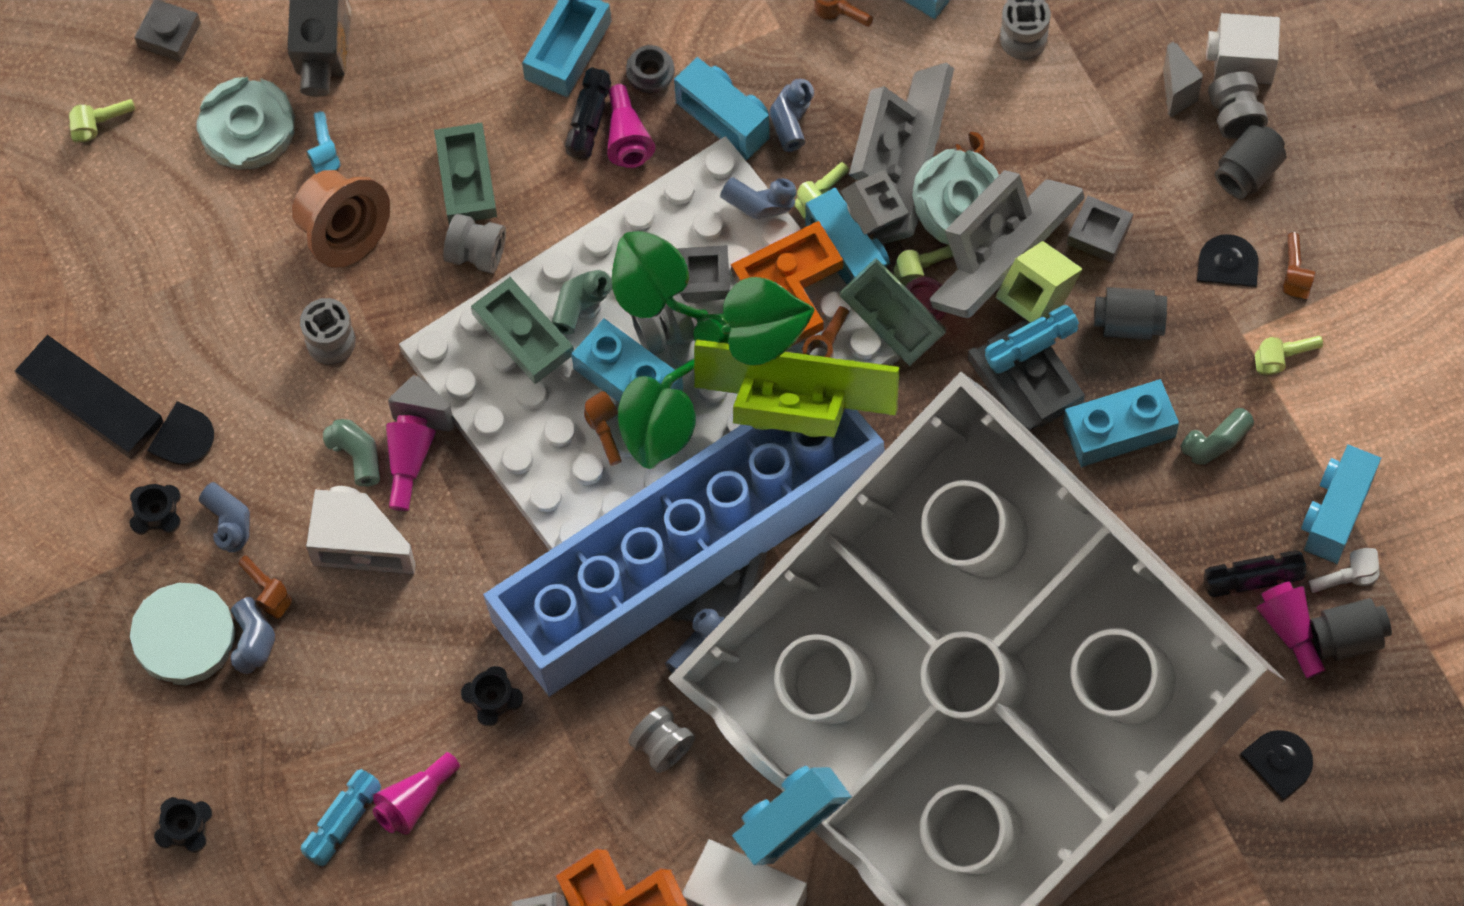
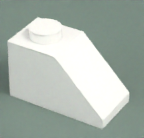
M335 486L330 488V491L315 490L306 545L313 566L414 574L416 564L410 544L366 493H360L358 490L346 486Z

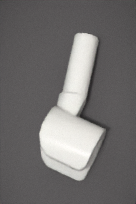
M1374 548L1354 550L1350 553L1351 568L1341 569L1338 572L1308 581L1311 592L1315 593L1350 582L1359 586L1374 584L1379 577L1377 550Z

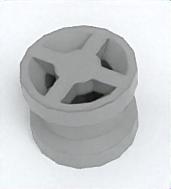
M661 706L649 713L630 734L628 743L635 751H644L650 757V766L657 773H662L672 767L687 753L693 745L695 735L688 728H679L674 722L673 713L666 706Z

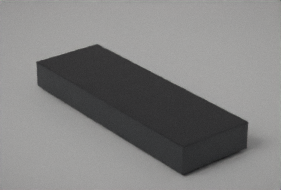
M49 335L44 337L14 371L19 380L131 460L164 423L159 413Z

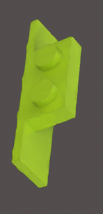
M696 340L694 345V388L738 394L733 405V424L748 425L760 430L776 429L798 432L810 437H835L845 409L896 416L898 410L899 367L784 352L771 362L753 366L737 361L730 353L729 344Z

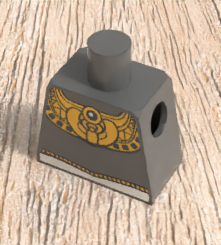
M289 0L288 55L296 73L301 75L300 92L304 95L312 97L329 95L330 76L341 77L346 73L352 10L349 0Z

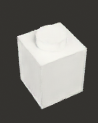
M1221 13L1218 31H1209L1207 39L1206 60L1215 61L1214 80L1229 73L1249 72L1255 76L1257 83L1272 84L1278 62L1280 17Z

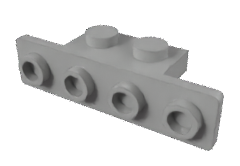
M948 63L917 71L913 75L907 102L885 86L870 90L849 175L859 181L882 170H886L909 212L874 233L873 239L877 238L882 244L911 237L918 224L919 217L916 214L912 196L914 180L924 162L933 158L935 146L939 139L940 126L954 73V68Z
M1004 170L945 230L958 270L930 297L932 307L960 317H971L1002 285L1015 258L1044 241L1085 199L1083 189L1052 180H1045L1027 198L1020 174Z

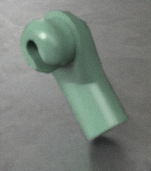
M602 270L588 271L563 284L551 321L562 334H573L580 311L603 301L612 290L610 275Z
M1236 408L1208 437L1204 436L1199 430H1192L1183 440L1181 451L1192 458V463L1206 465L1236 446L1254 426V419L1247 410Z
M337 419L332 425L326 427L323 432L325 446L328 449L333 448L335 452L344 450L352 456L355 484L363 487L378 484L380 482L375 439L352 420Z

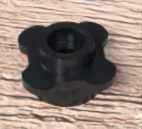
M149 484L135 488L130 494L134 516L129 522L131 529L139 535L146 534L149 530L162 529L166 533L176 531L181 524L180 517L176 514V504L181 499L178 488L173 485L162 486L159 484ZM159 506L160 510L157 513H152L151 508Z
M500 666L489 667L486 671L478 674L472 682L464 684L461 689L462 700L474 707L478 713V722L483 726H494L497 724L499 716L508 710L519 709L523 703L522 692L511 686L505 669ZM490 692H495L497 697L494 700H489L487 695Z
M175 797L166 799L160 807V828L154 833V839L158 846L163 849H168L173 845L186 847L192 853L201 851L207 843L204 830L206 822L213 815L211 807L203 801L195 804L187 799ZM187 821L188 826L185 829H180L179 823Z

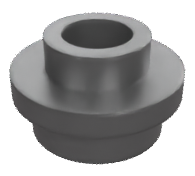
M654 45L638 48L630 56L626 64V75L629 83L635 89L646 93H654L665 89L672 82L675 73L674 62L671 56L662 48ZM648 68H654L659 71L652 75L642 73Z

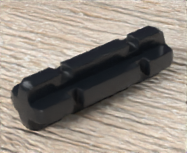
M592 67L585 71L582 82L584 87L579 93L571 121L572 129L569 130L565 143L566 153L571 157H578L584 160L588 159L592 154L595 143L593 139L597 136L606 104L604 99L608 96L611 86V75L604 69L599 70Z
M1294 550L1280 553V558L1275 559L1273 555L1232 562L1233 567L1227 568L1225 564L1211 566L1205 569L1204 584L1209 596L1218 597L1230 594V590L1234 588L1239 593L1278 585L1277 580L1283 579L1284 583L1288 581H1301L1305 578L1306 563L1302 553Z

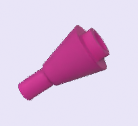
M622 84L614 85L608 91L613 113L611 115L607 156L615 165L626 168L638 167L653 156L656 146L635 110L631 107L627 87Z
M412 415L397 416V422L386 424L391 476H393L389 508L397 511H409L413 480L419 474L436 431L427 427V420Z
M1290 581L1263 592L1261 595L1264 603L1257 606L1256 609L1287 647L1293 649L1306 679L1324 672L1325 668L1312 642L1313 633L1304 586L1293 589Z
M446 752L424 772L420 771L373 794V801L376 807L372 809L375 819L390 833L398 831L408 835L438 791L437 788L460 768L458 760L451 753Z

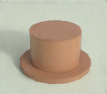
M324 170L311 176L297 192L292 205V218L296 226L307 234V246L317 261L329 268L346 267L365 257L374 249L385 233L390 217V198L384 186L370 177H352L347 179L335 170Z

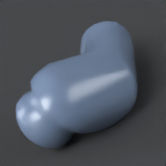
M732 177L724 185L720 198L750 217L762 219L786 214L795 204L794 197L797 190L790 180L779 178L772 182L770 189L755 191Z
M252 597L241 599L231 608L232 615L243 630L237 644L238 648L231 654V663L237 671L244 674L252 673L256 667H261L265 664L275 642L273 628Z

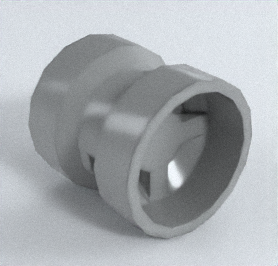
M1007 0L1002 12L1000 43L1008 55L1016 59H1031L1041 54L1047 46L1051 12L1044 0Z
M1229 73L1216 79L1209 86L1208 93L1214 108L1219 109L1217 123L1223 137L1238 139L1250 126L1262 128L1267 125L1268 117L1263 104L1257 101L1256 97L1258 96L1259 88L1256 78L1252 73Z
M455 214L449 225L444 242V261L457 265L468 261L475 264L477 270L494 273L503 254L506 227L492 222L478 225L475 224L472 217Z
M680 294L673 296L678 302L685 304ZM667 305L656 317L639 318L631 315L641 345L654 355L663 353L666 346L676 342L683 345L694 340L693 332L695 327L692 318L671 310Z
M320 298L304 308L300 316V327L310 356L323 364H337L347 359L352 354L356 341L347 308L340 301L332 298Z

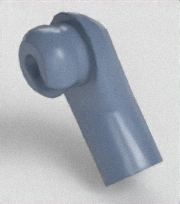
M795 79L791 84H787L770 108V117L782 149L787 152L795 151L806 143L799 121L810 106V101L814 98L815 92L811 83L805 79Z
M212 482L201 492L199 502L218 516V531L213 534L214 542L222 550L228 552L239 551L245 546L250 537V511L245 504L217 483Z
M714 609L699 611L692 622L695 632L666 661L665 666L673 673L725 618L720 617Z

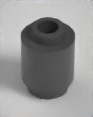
M1258 126L1248 127L1220 158L1218 162L1219 168L1215 171V178L1219 185L1226 192L1239 199H1244L1248 194H1255L1286 160L1287 154L1284 149L1285 142L1274 129L1267 126L1262 128Z
M1106 287L1105 297H1095L1094 327H1103V337L1151 340L1152 335H1165L1167 296L1155 295V290Z
M1371 598L1322 610L1320 617L1310 619L1313 641L1320 659L1333 657L1335 661L1384 649V637L1392 635L1391 624L1385 607L1383 605L1376 607Z

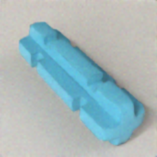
M1062 305L1049 312L1050 318L1040 317L1009 334V340L1000 339L987 346L985 358L995 373H1002L1015 366L1014 361L1016 359L1022 362L1055 344V338L1064 339L1078 330L1079 322L1072 309L1068 305Z
M359 769L353 774L346 784L349 787L347 792L341 791L317 823L319 827L317 833L311 831L301 845L303 855L313 863L320 866L327 864L336 852L334 845L336 843L341 844L366 811L363 808L364 804H371L373 794L381 790L380 782L369 772Z

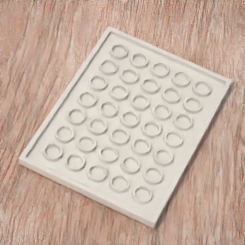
M726 136L399 343L402 355L417 375L450 403L456 427L549 551L739 427L741 424H733V405L738 394L694 388V370L682 377L683 392L686 393L693 404L696 414V426L685 448L653 469L644 468L634 459L625 446L620 433L617 415L606 423L611 429L622 462L610 466L600 437L584 418L586 401L603 390L573 369L572 357L538 383L534 384L472 315L471 305L511 277L548 319L552 321L563 284L588 271L602 270L612 277L618 241L624 233L633 231H644L657 235L671 243L676 249L727 245L731 290L737 283L731 274L732 263L801 230V228L788 212L782 215L754 219L720 198L724 185L732 177L755 191L768 189ZM837 272L804 288V291L824 321L823 331L826 330L839 306L847 308L850 312L832 345L834 358L888 366L900 360V356L839 296L840 291L847 284ZM613 289L603 301L580 311L573 334H563L575 350L601 320L605 318L641 345L631 315L619 305L614 296ZM725 300L685 302V304L698 310L705 309L709 314L723 313ZM692 318V321H693V324H694V327H695L696 324H697V321H696L695 318ZM807 339L789 347L785 352L803 354V344ZM693 340L683 345L676 342L666 346L663 353L655 356L676 370L694 359L695 341ZM816 348L810 355L824 357L827 354V350ZM609 396L618 411L619 402Z

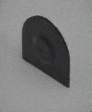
M1224 234L1210 239L1204 244L1199 254L1197 281L1257 287L1259 260L1256 250L1247 240L1236 235Z
M176 401L147 452L175 464L196 462L208 453L213 444L214 429L212 423L202 412Z
M1274 730L1263 734L1240 753L1283 800L1306 782L1313 768V755L1308 744L1297 734L1285 730Z

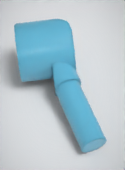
M318 111L314 113V122L319 146L307 150L308 158L315 173L324 170H337L341 166L336 154L335 145L329 136L326 114Z

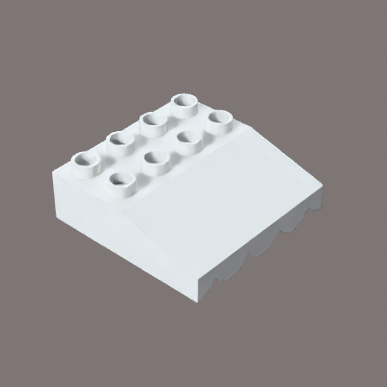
M962 372L943 389L668 678L690 700L715 720L716 725L726 739L757 771L783 792L785 791L782 787L783 781L803 766H808L810 769L817 767H830L852 798L813 831L841 857L856 867L864 882L885 906L1061 905L1133 838L1286 681L996 398Z

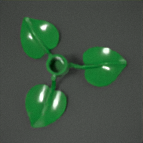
M644 231L624 233L618 241L611 279L614 296L624 311L635 317L652 318L659 315L665 305H667L673 311L696 319L697 324L693 332L695 343L696 340L729 344L731 355L743 364L762 365L778 358L800 337L814 313V308L811 305L798 299L778 283L762 277H749L736 283L725 298L723 313L709 314L705 309H695L678 302L673 297L687 287L689 272L684 257L671 243L657 235ZM694 359L666 375L661 384L649 376L635 378L626 387L621 396L618 407L620 433L630 454L644 468L653 469L661 462L678 454L685 448L694 433L696 414L690 398L679 389H670L675 381L694 370Z

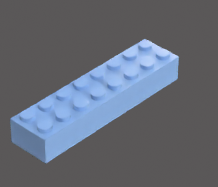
M852 409L844 410L835 437H810L798 432L776 429L760 430L752 426L740 425L484 593L483 596L492 623L550 697L700 597L709 589L721 583L722 580L733 572L748 565L750 560L762 552L763 554L827 512L885 451L884 441L857 410Z

